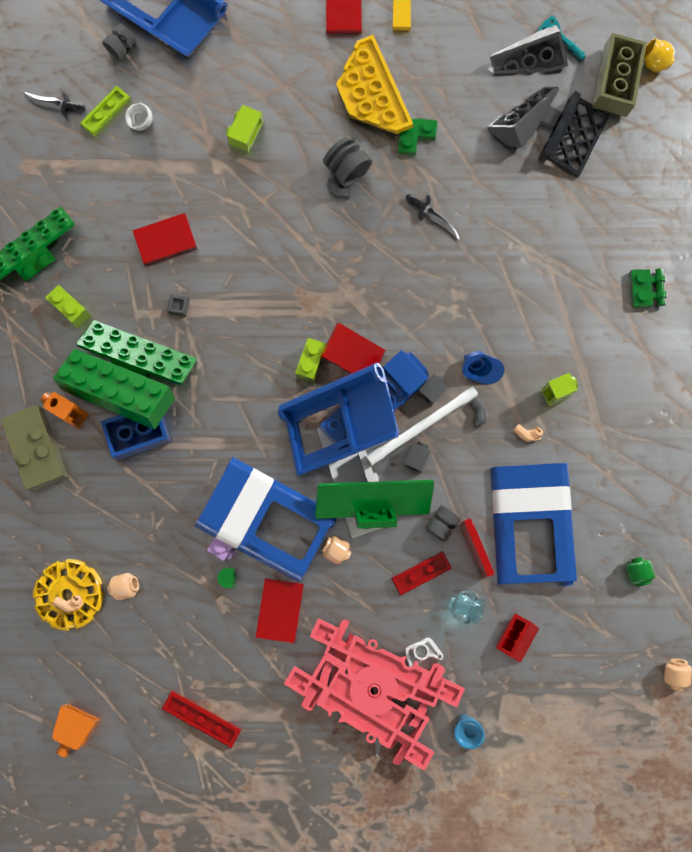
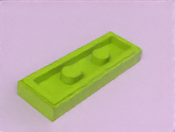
M116 85L80 122L81 127L95 137L131 100L130 96Z

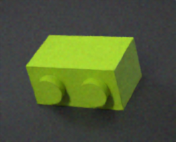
M242 105L240 110H237L234 115L232 126L230 125L226 131L229 144L249 152L264 122L262 113Z
M59 284L45 297L77 328L91 316Z
M311 338L307 339L295 372L296 378L315 383L323 358L320 356L326 343Z
M569 372L548 381L541 391L550 407L570 398L578 390V383Z

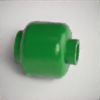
M643 557L631 559L632 563L626 566L630 583L636 584L637 587L652 584V580L655 579L652 562L650 560H643Z

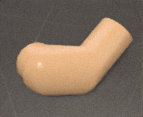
M520 424L513 430L525 442L538 441L543 435V431L540 428L526 430Z
M78 595L73 596L68 601L56 597L53 602L54 607L67 613L78 610L83 605V600Z

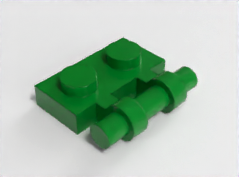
M662 268L655 269L656 276H651L650 269L630 271L632 308L652 307L653 300H658V306L660 307L666 305L667 292L664 289L666 278L663 275ZM651 284H656L657 292H652Z

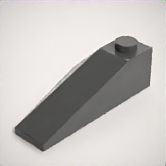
M557 25L538 31L489 56L494 74L534 73L535 71L553 72L568 66L561 31Z
M543 87L527 98L526 103L512 107L513 111L508 115L502 114L487 126L488 130L507 146H516L517 148L524 146L535 133L557 95L559 87Z

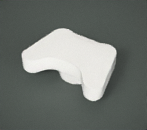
M425 638L405 649L408 667L412 666L414 661H417L419 665L421 661L430 657L439 661L443 659V654L431 638Z

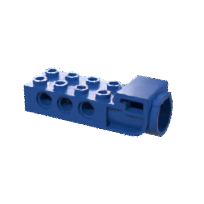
M403 350L382 367L385 372L394 412L407 402L427 382L429 377L426 367L411 352L405 353ZM341 407L320 425L321 431L334 444L347 437Z

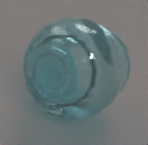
M463 590L457 596L453 595L449 604V610L452 611L453 618L461 624L474 623L477 625L485 608V600L469 590Z

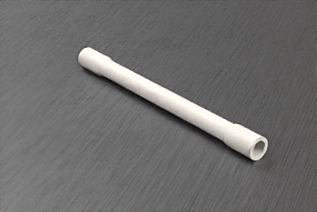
M474 387L468 388L455 399L400 434L397 438L392 439L382 447L366 455L364 458L367 464L373 466L390 452L460 406L478 396Z

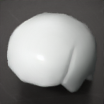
M141 102L132 104L125 114L126 124L135 131L146 130L153 121L151 110Z

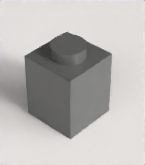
M433 374L419 389L418 395L429 405L433 406L447 390V381L442 376Z
M413 442L403 466L421 474L431 450L424 443L418 442L416 444Z

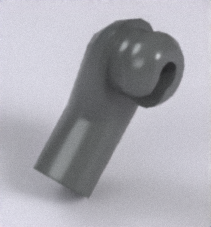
M335 177L328 179L327 188L335 196L351 197V188L340 187Z
M476 398L470 403L477 412L473 423L477 427H481L482 424L484 425L487 422V409Z

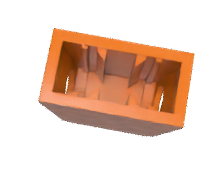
M46 392L41 397L44 409L77 429L81 428L89 416L88 412L56 392L51 394Z
M69 704L62 705L52 735V739L60 743L56 754L67 758L71 748L74 750L81 749L101 719Z

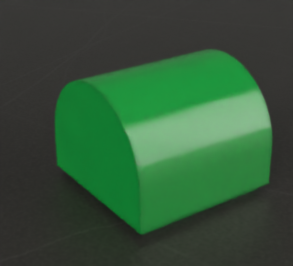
M222 569L218 574V583L224 588L234 589L236 569Z

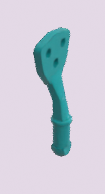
M551 16L541 24L538 31L555 25L558 26L560 31L561 28L557 19ZM561 33L563 43L568 50H571L578 59L584 60L586 57L585 52L575 42H572Z

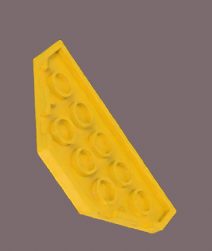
M374 35L356 41L351 57L349 56L344 66L343 74L336 83L349 117L395 134L413 128L411 117Z

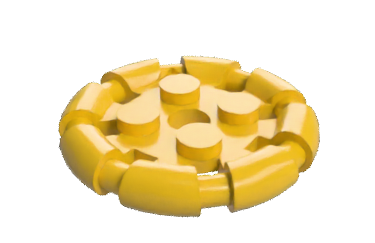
M67 559L65 562L57 561L42 572L43 574L40 579L37 578L33 589V598H35L34 608L39 618L43 622L49 623L51 628L60 631H70L72 628L80 629L94 619L95 613L100 611L104 598V592L101 590L102 581L93 568L87 567L85 562L74 559ZM67 569V575L62 576V570ZM80 572L85 574L83 579L77 577ZM49 578L53 580L50 586L46 584ZM93 586L94 593L89 594V589L87 587ZM67 589L72 591V598L78 595L83 600L81 608L71 613L53 606L56 597L64 599L63 592ZM48 595L49 602L43 603V596ZM85 604L90 606L87 612L82 609ZM53 610L58 613L56 617L51 615ZM68 615H74V620L69 621Z

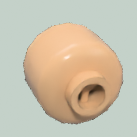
M337 535L327 537L321 547L323 557L335 564H340L343 560L347 561L351 555L349 542Z
M123 573L112 577L108 585V593L117 601L134 597L139 589L137 578L130 573Z
M671 659V662L665 664L664 681L671 686V689L682 691L683 688L691 685L692 668L688 665L687 661Z

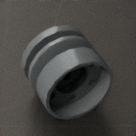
M347 136L339 140L328 150L324 156L323 164L329 168L330 172L335 173V178L342 186L348 187L356 183L367 173L372 165V159L365 151H360V145L356 143L353 137Z

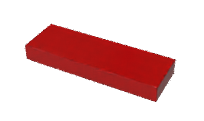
M442 551L392 577L391 580L401 596L449 571L452 567Z

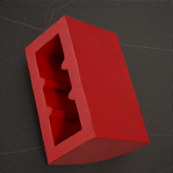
M515 613L496 649L521 663L540 628Z

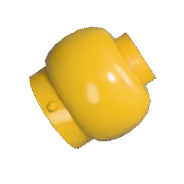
M652 39L646 45L644 56L646 68L652 72H661L669 69L675 60L673 46L665 40Z

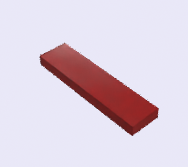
M173 690L162 707V710L230 748L233 747L242 730Z

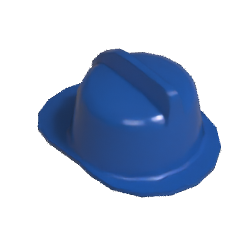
M474 351L464 355L462 373L466 378L482 384H493L503 377L505 369L500 360L488 356L482 351Z

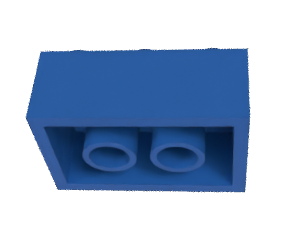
M121 415L100 421L111 457L117 461L172 442L164 417L155 430Z

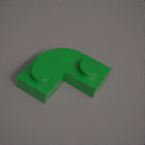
M411 119L413 128L400 133L398 154L416 155L417 139L435 140L438 120Z

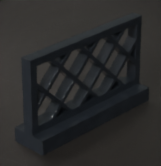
M574 91L568 98L539 159L544 162L548 160L579 177L610 114L593 108V104L580 97L581 93ZM579 104L586 108V114H579ZM597 114L603 117L602 122L595 124L593 115ZM589 117L591 125L584 127L581 118ZM577 120L579 129L572 130L570 122ZM593 129L594 138L588 139L585 130ZM581 132L583 141L576 142L574 133ZM569 135L572 144L564 145L563 136ZM585 144L587 152L580 154L578 145ZM573 147L576 156L568 157L566 149ZM562 150L564 159L559 160L555 158L554 154L556 151ZM571 160H578V170L571 166Z

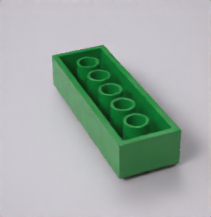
M75 348L53 377L62 391L154 430L175 400L169 386Z

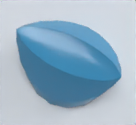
M460 714L454 730L457 743L466 749H475L481 746L485 741L483 727L474 718Z

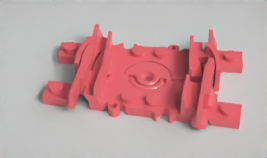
M318 618L310 637L328 645L324 653L325 655L312 676L294 666L284 685L305 696L302 707L306 710L312 711L317 704L328 711L329 717L332 712L338 711L341 714L339 723L346 722L362 733L368 731L366 735L368 743H374L377 737L380 744L388 749H393L396 742H400L401 744L392 762L400 765L402 760L406 759L425 771L435 753L417 741L430 719L425 715L428 705L435 707L438 699L457 707L465 688L443 678L442 675L445 668L438 663H434L430 671L418 666L417 661H414V664L408 667L405 665L406 656L399 657L382 648L376 650L378 642L375 639L369 640L367 646L363 639L350 633L347 641L344 642L341 639L350 621L342 620L338 628ZM371 642H374L375 646L372 647L370 645ZM333 665H335V667H334V669H333V672H332V674H331L330 682H329V686H328L327 683H328L329 675H330V672H331V670H332ZM372 687H376L378 689V693L373 695L371 694L370 689ZM395 698L405 701L407 698L419 701L416 709L406 702L401 707L392 700ZM408 721V725L415 727L409 734L400 730Z

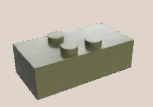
M616 33L611 34L604 45L593 108L625 117L629 115L636 105L647 42Z
M36 404L1 418L25 490L36 492L69 478L46 413L42 407Z

